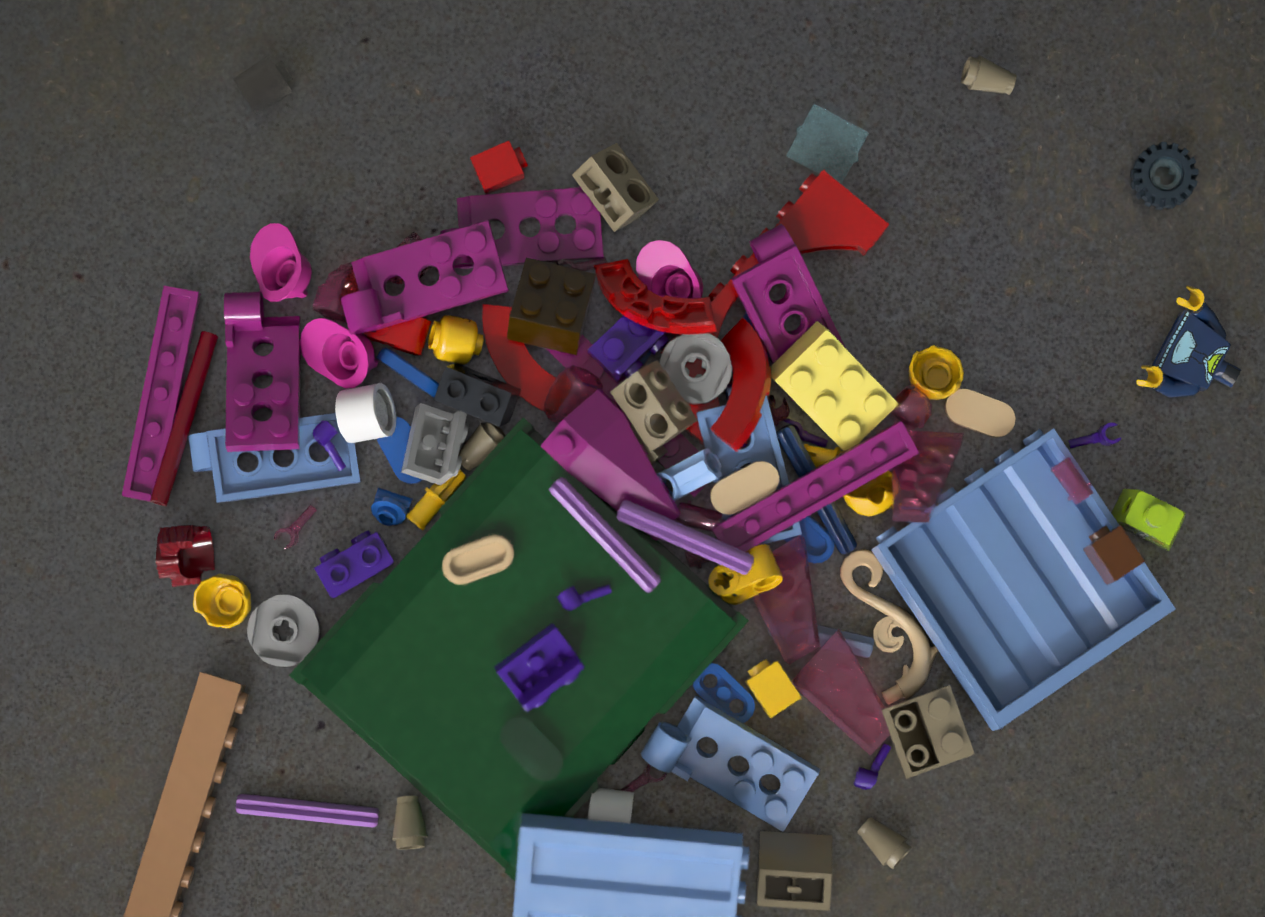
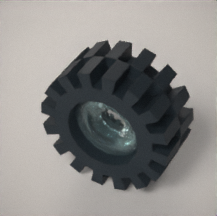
M1160 142L1159 145L1153 144L1149 146L1135 160L1134 167L1130 173V177L1133 180L1131 187L1137 192L1135 196L1145 201L1144 205L1148 207L1151 205L1156 206L1155 209L1158 210L1163 208L1171 209L1183 203L1193 193V189L1197 186L1198 181L1196 177L1199 175V171L1194 166L1196 163L1195 158L1188 156L1189 151L1186 148L1182 150L1178 148L1179 144L1172 143L1168 145L1167 142ZM1163 166L1169 169V174L1174 176L1171 184H1160V177L1155 176V171L1158 167Z

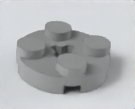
M708 333L683 334L673 339L665 347L660 359L661 367L668 373L670 380L682 398L691 405L706 404L720 396L731 378L732 366L725 346L719 339ZM696 358L703 361L702 368L706 369L705 374H697L695 378L688 376L690 370L685 367L686 363H694Z
M275 595L263 601L252 612L247 626L248 640L254 652L264 662L279 667H289L300 663L317 645L321 633L320 622L315 610L304 600L291 595ZM283 620L289 621V627L294 629L293 636H287L286 641H280V635L274 633L275 626H281Z

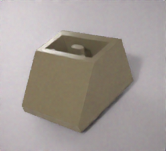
M950 685L912 697L881 710L906 779L975 754Z
M760 831L756 905L830 911L832 835Z

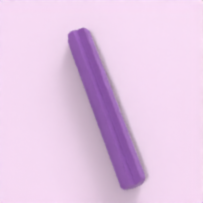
M561 477L553 483L549 489L550 493L645 592H651L660 583V577L564 478Z
M624 500L621 503L616 518L619 521L743 575H747L753 565V555L628 500Z
M240 794L236 799V812L239 814L363 827H376L379 819V810L373 807Z

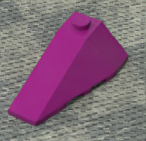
M597 389L567 415L541 444V447L568 473L617 511L624 500H628L673 521L681 515L662 478L656 474L646 456L648 453L645 447L639 443L631 429V422L623 410L601 389ZM645 532L647 535H649V536H650L651 538H653L655 541H657V540L660 539V538H658V537H656V536H654V535H651V534Z

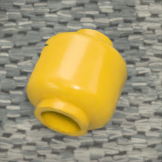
M448 314L444 315L439 321L433 322L429 334L428 348L433 349L434 356L437 359L465 365L472 359L473 354H480L483 345V334H478V327L475 321Z

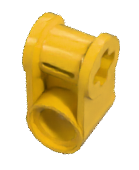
M757 545L746 551L754 556L753 565L747 575L722 565L715 567L710 573L708 580L711 590L721 596L728 604L738 605L761 592L778 586L782 582L783 577L769 545Z

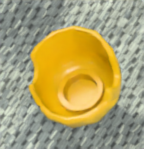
M932 345L920 352L916 351L913 354L908 370L912 387L920 396L930 400L945 399L954 394L960 388L964 376L961 360L951 350L937 347L936 345Z
M888 470L843 497L847 505L857 514L869 517L881 514L893 506L900 490L895 475Z
M220 573L201 581L196 588L193 599L194 611L200 613L210 626L231 628L242 623L251 611V594L245 583L238 577Z

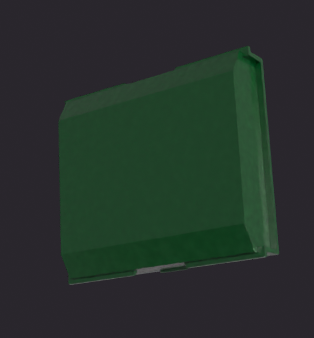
M522 418L445 502L439 509L441 518L381 584L373 582L289 674L296 683L304 685L505 869L504 872L514 881H516L522 815L534 814L572 818L591 797V794H594L599 788L597 778L610 764L614 765L642 735L645 731L644 726L656 713H667L749 621L719 595L715 594L705 582L658 540L655 541L644 531L619 521L616 518L618 512L616 509L568 473L541 447V444L546 439L525 418ZM561 477L564 478L660 577V583L651 592H645L550 493L549 489L553 483ZM490 535H501L512 544L514 558L510 566L503 571L464 585L455 584L444 575L442 568L443 560L452 549ZM605 585H609L611 589L610 594L591 599L572 611L565 610L557 598L560 593L571 586L575 587L579 595ZM553 623L580 658L585 668L580 671L579 676L572 683L562 685L552 692L549 699L543 705L525 711L518 699L498 675L494 666Z

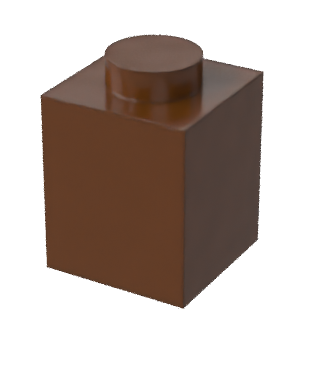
M1107 525L1100 528L1089 536L1092 543L1083 548V551L1106 585L1116 582L1145 562L1121 525L1111 530Z

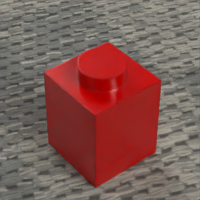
M510 141L470 157L485 194L493 193L525 179L522 169L528 167L520 147L513 149Z

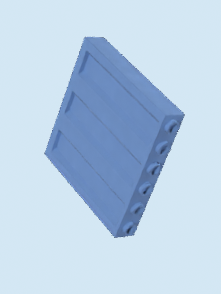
M1054 428L1046 434L1041 429L1037 430L1022 440L1026 446L1016 454L1010 448L993 460L997 465L995 468L985 473L983 468H980L964 480L968 486L959 492H956L952 487L935 498L938 506L929 512L922 507L905 518L909 525L899 532L894 526L876 537L879 545L871 550L992 731L1001 729L1176 609L1145 562L1116 582L1106 585L1083 551V548L1092 543L1089 536L1100 528L1107 525L1111 530L1120 525Z
M523 814L520 826L513 917H743L736 915L737 903L744 904L746 882L739 881L740 869H748L749 847H743V834Z

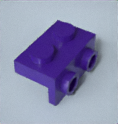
M369 530L365 531L351 540L353 546L342 552L338 548L319 558L321 564L314 569L331 598L338 597L394 564V560L386 548L387 544L380 533L375 532L371 534Z
M553 623L494 666L498 675L512 691L525 711L543 705L549 699L552 692L562 685L572 683L579 676L580 671L585 668L580 658Z

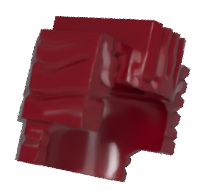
M182 525L160 528V533L157 535L156 565L159 578L170 577L172 579V587L195 585L201 583L204 571L215 570L214 544L209 526Z

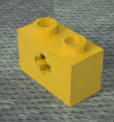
M765 659L747 671L751 677L745 683L769 718H772L802 698L778 661L770 664Z

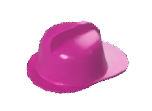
M271 223L262 227L255 235L251 244L250 261L263 297L270 302H279L286 298H305L308 296L307 286L312 276V267L308 259L299 251L294 236L287 227L280 223Z
M656 240L649 242L641 249L637 257L636 271L639 279L647 285L648 290L661 297L665 295L689 299L702 297V278L692 268L686 255L678 246L670 241Z
M326 318L314 319L306 324L301 332L300 347L307 364L316 372L343 388L348 389L359 386L363 383L370 370L377 367L379 363L375 358L371 341L364 334L351 335L349 329L335 321Z

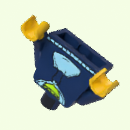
M1186 286V289L1190 291L1188 301L1181 297H1178L1176 300L1178 305L1188 308L1189 311L1184 309L1178 314L1152 365L1141 366L1148 373L1147 380L1137 379L1138 386L1151 387L1170 398L1194 396L1199 391L1207 390L1213 379L1231 388L1241 372L1240 368L1224 360L1231 346L1226 340V331L1214 311L1204 301L1203 292L1191 286Z

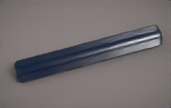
M789 424L780 428L776 432L777 438L798 477L815 469L816 466L794 426ZM835 502L817 511L841 554L849 553L857 547V542Z

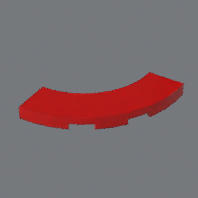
M629 258L594 265L598 284L606 299L617 311L635 323L650 329L673 334L717 332L710 297L693 299L668 295L661 297L648 290L647 285L636 276L630 265Z
M483 304L482 321L486 345L500 375L507 384L521 389L519 396L526 402L549 415L564 419L581 404L583 386L565 382L554 377L540 367L532 358L524 343L507 339L509 316L512 307Z
M744 318L720 340L730 356L733 369V384L729 400L723 412L710 428L718 438L736 452L747 441L762 416L760 410L765 396L769 395L771 386V368L768 363V351L757 332Z

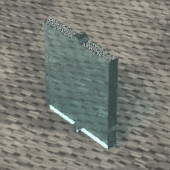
M813 104L803 125L797 127L796 132L798 135L786 157L819 174L822 170H825L842 185L852 164L858 162L859 157L857 154L869 133Z

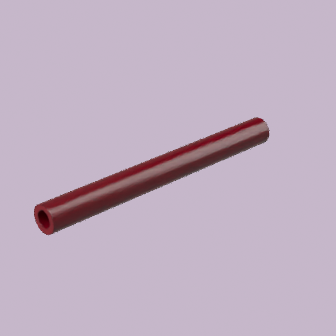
M201 331L150 498V502L154 504L168 505L218 340V336L213 333Z

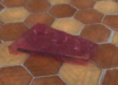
M907 430L919 453L892 468V521L929 523L963 443L964 433Z
M798 535L772 552L783 577L782 582L775 588L752 597L784 661L788 664L794 663L820 646L805 538L801 535Z
M838 629L791 682L804 697L871 756L890 735L881 711L885 707L841 631Z

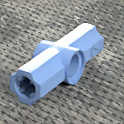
M706 448L656 474L662 478L667 489L666 481L667 479L670 480L673 485V492L669 489L668 491L672 499L676 501L721 477L722 465L717 455L713 454L709 448Z

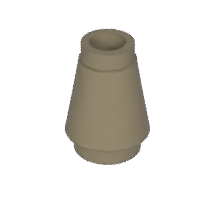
M980 55L977 58L969 56L962 71L961 83L968 85L969 90L1006 93L1010 95L1015 86L1017 76Z
M489 422L485 424L480 423L460 449L458 455L462 457L461 465L468 471L480 465L506 436L504 431L499 426Z
M418 796L397 797L392 840L396 841V849L424 848L425 839L428 838Z
M872 817L857 831L883 866L887 864L891 869H894L912 848L906 843L907 838Z

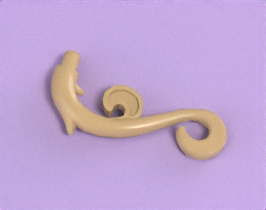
M867 549L856 550L843 560L840 567V577L850 593L886 615V617L876 623L873 629V639L876 647L882 652L893 653L901 648L904 637H893L891 632L895 627L903 629L912 643L913 662L910 669L907 665H904L903 675L895 681L896 685L881 692L886 703L890 705L903 697L905 700L910 698L922 688L928 679L938 649L936 646L930 648L929 640L923 628L907 611L864 590L854 582L852 573L859 566H866L872 573L871 581L868 583L869 587L877 586L883 575V567L872 551Z

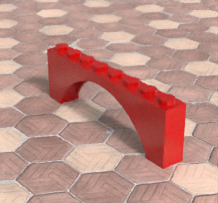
M822 170L817 177L813 173L810 174L799 188L803 193L795 204L789 200L776 215L780 220L776 226L782 224L786 228L801 255L826 250L858 251L865 256L889 226V223L825 170ZM766 227L761 234L769 231V229ZM754 253L749 258L742 255L730 272L735 277L759 264ZM732 280L726 285L720 282L708 296L710 297L717 332L708 334L713 335L717 339L723 321L738 298ZM696 358L694 363H686L685 367L690 370L688 376L695 378L697 374H705L706 369L702 368L703 361ZM716 397L709 403L689 404L697 418L696 412L718 407L720 403L718 397ZM696 421L685 431L704 446L699 424Z

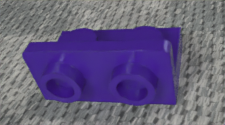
M623 315L587 352L618 382L622 377L629 378L636 371L640 370L644 366L640 360L651 351L656 355L669 342V339L666 337L668 333L647 328Z

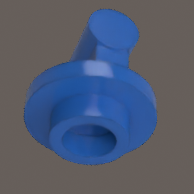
M378 488L371 506V512L381 524L387 526L399 525L404 522L413 499Z

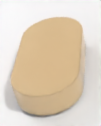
M958 389L947 398L945 403V412L950 421L989 437H1003L1011 432L1015 425V413L1008 404L969 389Z
M754 461L718 480L711 488L710 501L713 507L720 513L727 515L735 514L774 493L779 484L778 472L773 465L766 461Z
M490 535L452 549L446 554L442 564L444 575L448 580L459 585L479 580L508 568L514 558V549L510 541L501 535Z

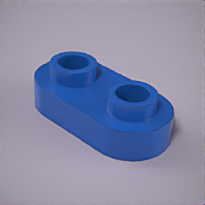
M711 663L694 681L693 687L695 691L707 703L741 723H745L752 717L755 710L753 697L720 665ZM707 674H714L717 677L715 687L708 688L704 685L703 679ZM733 699H740L743 702V709L738 713L730 710L729 705Z

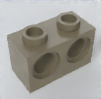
M617 143L592 155L572 174L614 232L639 219L659 200Z
M657 360L636 371L610 392L650 452L671 441L698 421L691 411L689 404L682 398L670 380V376Z

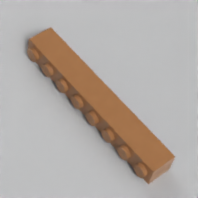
M200 672L124 917L181 916L184 902L179 901L183 887L189 888L195 868L190 866L194 852L199 854L204 843L206 833L201 832L204 818L210 819L215 808L216 798L212 797L215 783H222L227 769V763L222 762L226 748H233L237 737L238 728L233 727L237 713L243 714L247 705L249 694L244 693L245 684L206 672Z

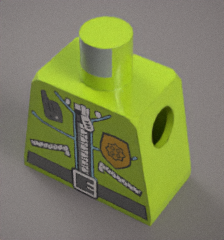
M1123 489L1111 512L1124 530L1166 551H1170L1185 520L1184 511L1138 489Z

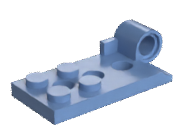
M733 383L728 384L725 389L727 402L731 394ZM765 396L760 410L762 416L750 435L748 445L737 452L718 438L710 429L726 405L696 412L704 448H709L713 454H716L722 465V476L713 480L714 484L725 476L739 470L745 463H752L754 461H766L776 468L779 475V484L776 490L789 484L767 396ZM721 513L723 520H725V519L729 518L730 516L734 515V514L727 515V514ZM799 521L758 545L801 535Z
M336 413L300 418V449H290L294 455V460L287 467H280L275 464L273 460L275 450L227 452L225 447L226 428L188 436L193 472L212 470L217 503L360 483L355 443L347 442L342 436L338 427ZM323 420L328 421L338 432L330 441L334 444L346 465L340 471H338L330 455L323 462H316L309 456V447L317 442L312 434L313 429ZM244 452L253 453L258 459L257 468L252 472L240 470L237 465V458L240 454Z
M696 695L678 726L676 727L667 722H659L641 752L642 758L654 768L663 772H672L686 781L691 777L784 832L820 772V768ZM704 737L714 739L718 745V750L711 754L703 752L699 747V740ZM733 756L746 758L749 763V769L744 772L735 771L730 765V758ZM766 774L775 775L780 781V787L776 790L764 788L761 783V777Z

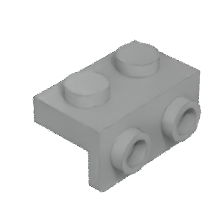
M422 403L417 405L414 411L401 473L438 485H442L453 476L455 477L462 463V457L458 455L460 445L465 441L469 429V424L465 423L467 413L458 410L452 414Z

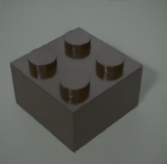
M526 257L509 316L507 339L577 356L593 296L596 274Z

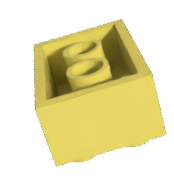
M818 321L770 367L771 378L844 452L860 443L899 404Z

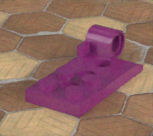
M581 187L472 195L456 198L459 228L440 231V234L487 220L489 222H501L505 227V232L495 242L502 266L524 265L526 257L548 263L604 258L600 212ZM564 215L572 217L576 222L574 231L570 234L559 233L555 228V223L559 217ZM527 218L536 219L540 223V231L533 237H526L520 232V224ZM468 256L458 258L454 269L474 268L473 259Z
M487 220L351 262L359 292L346 295L340 300L351 335L376 331L509 291L492 228ZM462 256L471 257L474 262L472 272L466 276L458 275L454 269L456 260ZM428 266L436 267L439 271V280L432 286H425L420 280L421 271ZM395 276L401 277L405 282L404 291L398 296L388 295L386 292L387 281Z
M780 224L750 240V246L759 264L736 275L731 280L757 334L768 351L767 355L772 365L816 321L822 324L845 347L805 262L786 228ZM778 283L785 284L786 293L784 297L777 301L770 300L769 291L772 286ZM791 314H799L801 316L799 327L793 331L785 330L784 322L786 318Z
M261 291L225 293L224 319L225 343L227 346L226 450L227 452L300 449V316L264 317V302ZM261 343H269L273 346L272 352L266 356H259L254 353V350ZM268 375L273 378L272 384L267 388L260 389L254 386V381L259 376ZM260 408H269L273 411L272 416L266 421H257L253 418L254 413Z

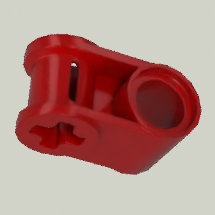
M419 317L376 330V333L369 331L364 334L372 341L388 345L408 354L421 356L431 321Z

